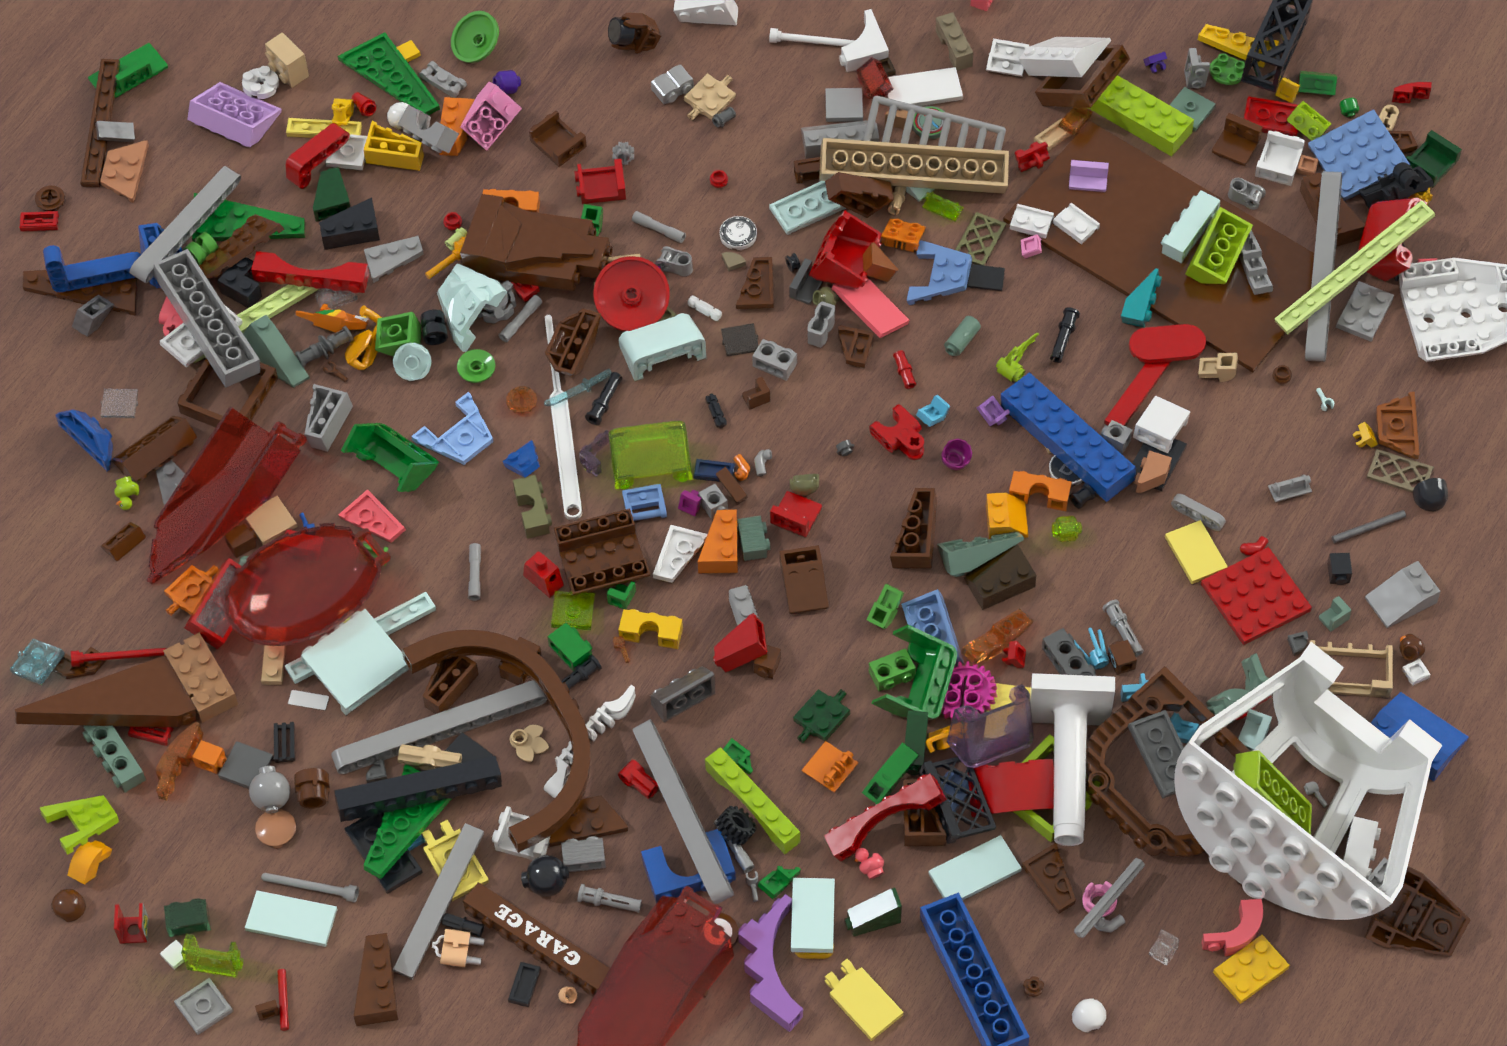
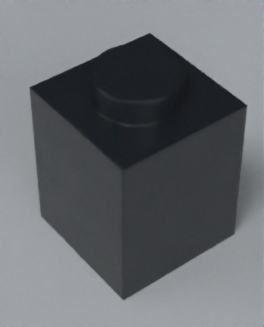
M1330 553L1327 563L1330 584L1344 585L1350 583L1352 577L1350 553Z

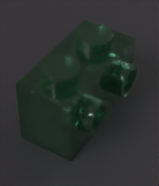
M196 898L190 902H173L164 906L166 930L169 937L211 930L209 907L206 899Z

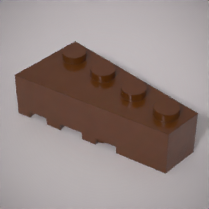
M1320 173L1302 177L1300 192L1316 225L1322 178ZM1342 198L1340 199L1336 247L1361 240L1365 224Z
M915 488L907 509V515L902 522L900 534L895 541L896 545L890 555L893 568H932L937 510L935 488Z

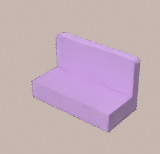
M1071 160L1069 189L1106 192L1109 163Z

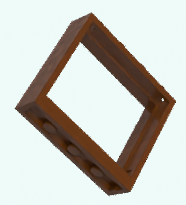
M1107 45L1096 59L1103 61V63L1081 90L1060 89L1069 77L1047 76L1035 91L1042 106L1091 108L1130 60L1124 46Z
M206 358L204 363L198 367L193 380L191 379L188 382L184 394H181L178 398L177 404L180 414L241 438L278 380L276 368L260 362V373L258 374L262 377L235 420L192 404L195 396L213 370V367Z

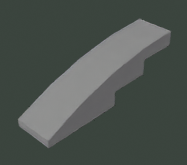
M1251 230L1239 254L1242 267L1254 295L1272 292L1273 285L1267 275V267L1262 258V250Z

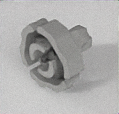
M506 281L501 284L507 293L497 307L486 304L484 306L486 312L482 313L481 310L478 317H483L484 322L497 323L498 321L509 319L514 314L516 300L511 291L514 287L511 282ZM509 299L511 304L505 309Z

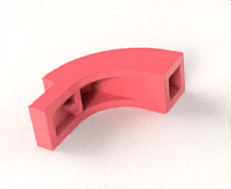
M1262 899L1241 900L1239 906L1241 923L1229 932L1203 934L1202 950L1214 952L1224 949V956H1231L1255 940L1263 918Z

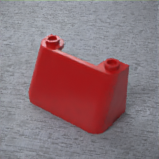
M1408 198L1380 201L1373 204L1368 212L1358 251L1423 200ZM1401 243L1366 272L1386 282L1410 269L1412 253L1409 249L1402 246Z
M844 210L825 234L809 276L815 280L857 289L863 287L868 280L866 277L867 273L863 269V254L873 242L878 247L881 246L882 242H880L882 233Z

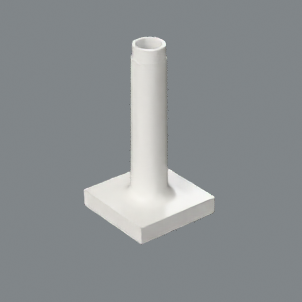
M1032 673L1028 722L1054 723L1053 829L1054 841L1057 844L1075 846L1083 843L1085 830L1087 725H1101L1111 716L1115 695V677Z

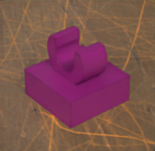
M684 490L680 495L678 509L696 516L699 513L701 503L699 492L692 490L690 493Z

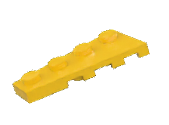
M1206 24L1199 33L1197 40L1246 60L1255 38L1248 37L1243 32L1231 33L1229 29ZM1264 40L1266 49L1268 51L1271 49L1270 44L1268 41ZM1274 40L1275 45L1278 46L1279 41ZM1257 62L1258 66L1262 68L1266 65L1265 62Z

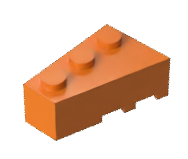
M444 97L440 123L456 131L459 135L450 152L447 153L442 150L439 155H459L468 139V134L460 126L475 99Z
M737 510L716 511L698 559V574L738 573Z

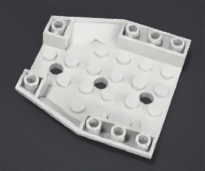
M1448 258L1412 263L1410 269L1399 274L1400 295L1418 356L1426 362L1483 354L1507 343V312H1501L1498 309L1500 307L1507 309V264ZM1461 313H1469L1471 317L1465 318ZM1424 318H1431L1434 322L1427 323L1424 321Z

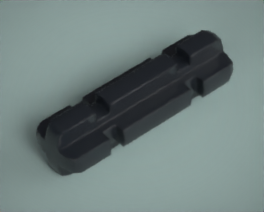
M711 393L705 397V400L709 404L708 408L712 418L715 419L716 427L721 429L727 425L720 404L717 403L716 395Z

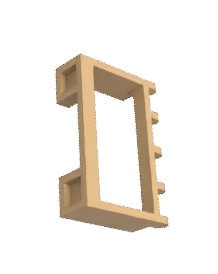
M1309 640V644L1310 642L1315 644V640ZM1327 642V647L1317 646L1327 655L1386 658V681L1372 680L1371 685L1334 682L1328 690L1333 694L1390 698L1393 689L1392 645H1386L1383 651L1373 650L1372 644H1368L1367 650L1352 649V643H1348L1347 648L1332 647V642Z

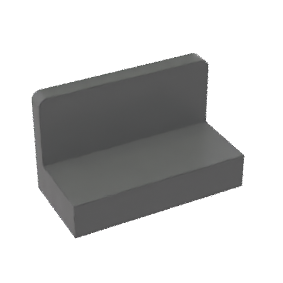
M805 258L789 286V297L810 305L813 301L814 292L819 290L823 281L815 280L809 276L812 261Z

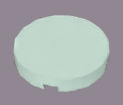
M407 343L400 346L393 358L396 373L402 379L408 381L424 378L429 373L432 364L428 350L417 343Z

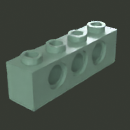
M113 725L83 726L85 731L82 734L87 743L92 742L94 745L92 747L93 752L97 758L102 757L104 760L102 765L107 773L111 771L113 774L112 780L117 788L121 787L124 792H127L146 781L142 769ZM106 736L105 739L99 740V738ZM116 751L114 754L108 755L110 752ZM126 766L124 769L118 770L120 767Z

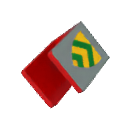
M139 903V917H124L119 904H115L114 930L119 943L148 942L149 917L144 904ZM138 925L139 933L136 935L129 934V927Z

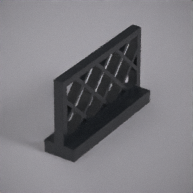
M968 754L934 763L932 761L923 763L920 769L921 776L932 774L937 779L947 799L934 808L936 813H938L942 828L945 830L948 844L955 843L960 838L996 829L995 822ZM964 761L967 768L966 772L963 773L954 768L955 764ZM943 767L949 770L947 777L939 775L936 768ZM951 772L962 777L959 785L948 779ZM964 779L973 783L974 788L972 791L961 786ZM945 784L956 788L953 796L944 791L943 787ZM958 790L969 795L966 803L955 798ZM971 797L980 801V809L968 804ZM952 802L964 807L961 814L952 811ZM965 809L977 814L974 821L962 816ZM980 815L987 819L989 825L981 826L975 822ZM961 820L971 825L970 829L960 832L958 827L959 821Z

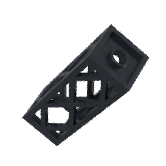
M1313 0L1272 1L1247 54L1241 82L1276 93L1307 25ZM1289 5L1295 6V9L1290 8ZM1287 27L1291 35L1290 40L1287 39L1284 30ZM1277 32L1280 33L1283 41L1278 46L1275 45L1272 36ZM1265 38L1268 39L1271 47L1268 51L1264 43ZM1262 61L1277 66V69L1262 76L1257 62ZM1252 66L1255 71L1256 77L1249 75ZM1274 77L1273 82L1267 81Z

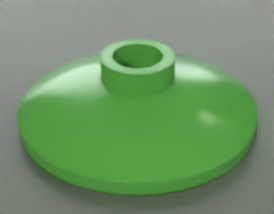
M480 349L470 350L459 358L457 370L459 375L468 382H483L493 375L495 360L487 351Z

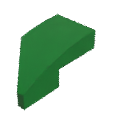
M731 738L723 750L745 773L750 775L753 772L750 750H747Z
M777 866L776 871H772L759 881L758 887L771 899H774L793 881V878L800 874L801 869L799 867L783 869V866Z

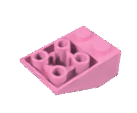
M488 82L477 95L460 127L487 151L522 108L497 85Z

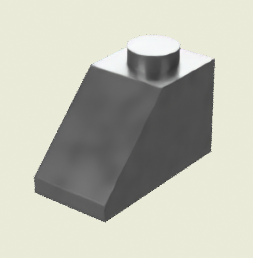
M97 295L77 309L72 327L88 337L100 327L114 304Z

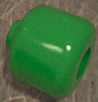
M1346 98L1339 103L1343 116L1352 118L1359 112L1356 98Z

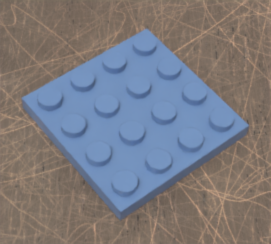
M1374 109L1308 143V147L1315 158L1319 160V164L1325 172H1342L1341 198L1344 201L1360 194L1359 189L1379 182L1378 176L1382 178L1384 177L1383 174H1387L1389 178L1392 177L1393 169L1398 163L1405 162L1409 164Z

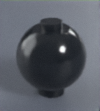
M542 855L535 858L528 865L527 871L521 873L523 887L530 888L535 894L543 897L558 894L564 888L567 878H569L568 867L564 866L561 860L551 855Z

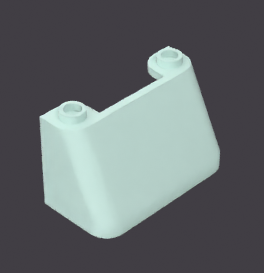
M684 313L632 331H625L619 337L620 349L634 381L643 379V372L646 369L651 371L653 364L684 354L688 358H691L692 355L696 356L697 361L706 358V342L690 315Z

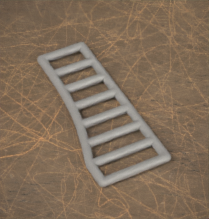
M874 96L863 141H871L879 104L890 106L882 142L889 143L897 108L908 111L901 139L902 144H908L915 113L926 115L919 145H927L933 117L944 120L938 146H946L951 122L962 124L957 143L959 148H964L968 129L971 126L980 129L975 149H983L986 133L991 131L998 133L994 150H1002L1006 129L1002 126L881 96Z

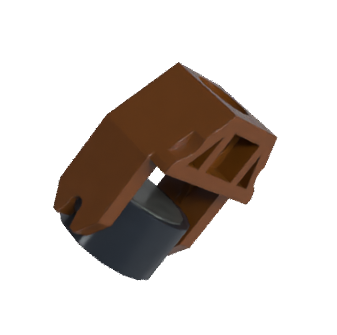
M625 13L622 17L612 18L608 25L609 41L612 43L611 46L618 50H635V53L638 54L642 51L655 49L661 38L655 20L643 13Z

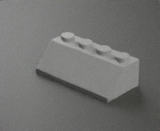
M868 120L801 128L805 158L820 157L823 138L863 141ZM875 122L871 141L879 142L877 123Z

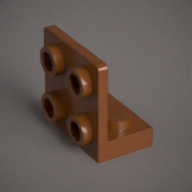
M1228 113L1224 130L1212 148V153L1245 166L1261 140L1263 127Z

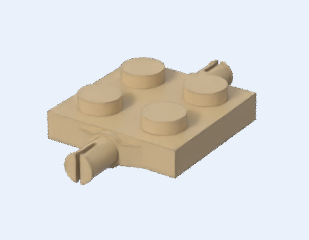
M707 73L684 96V101L693 108L687 115L688 118L694 120L698 114H701L712 120L714 114L721 113L736 98V93L727 87L732 81V77L726 75L722 81H718Z

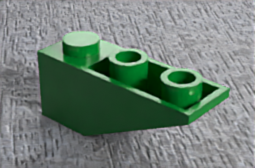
M902 742L874 775L862 793L875 804L882 802L883 798L892 793L919 754Z

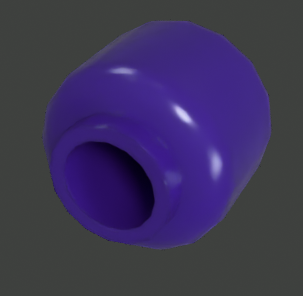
M513 70L499 71L493 77V84L497 85L506 94H514L517 92L518 87L521 86V79Z

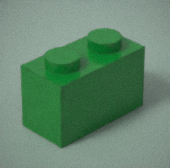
M567 623L547 636L549 647L572 671H574L575 666L581 665L588 660L592 654L593 648L587 640L583 641L577 629L570 627Z

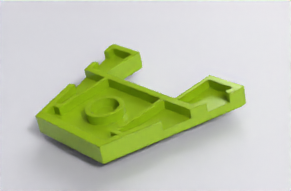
M104 795L40 807L41 814L47 823L68 816L78 832L60 838L61 846L67 855L74 851L73 848L78 844L82 846L86 844L88 838L95 833L100 835L119 823L117 814Z

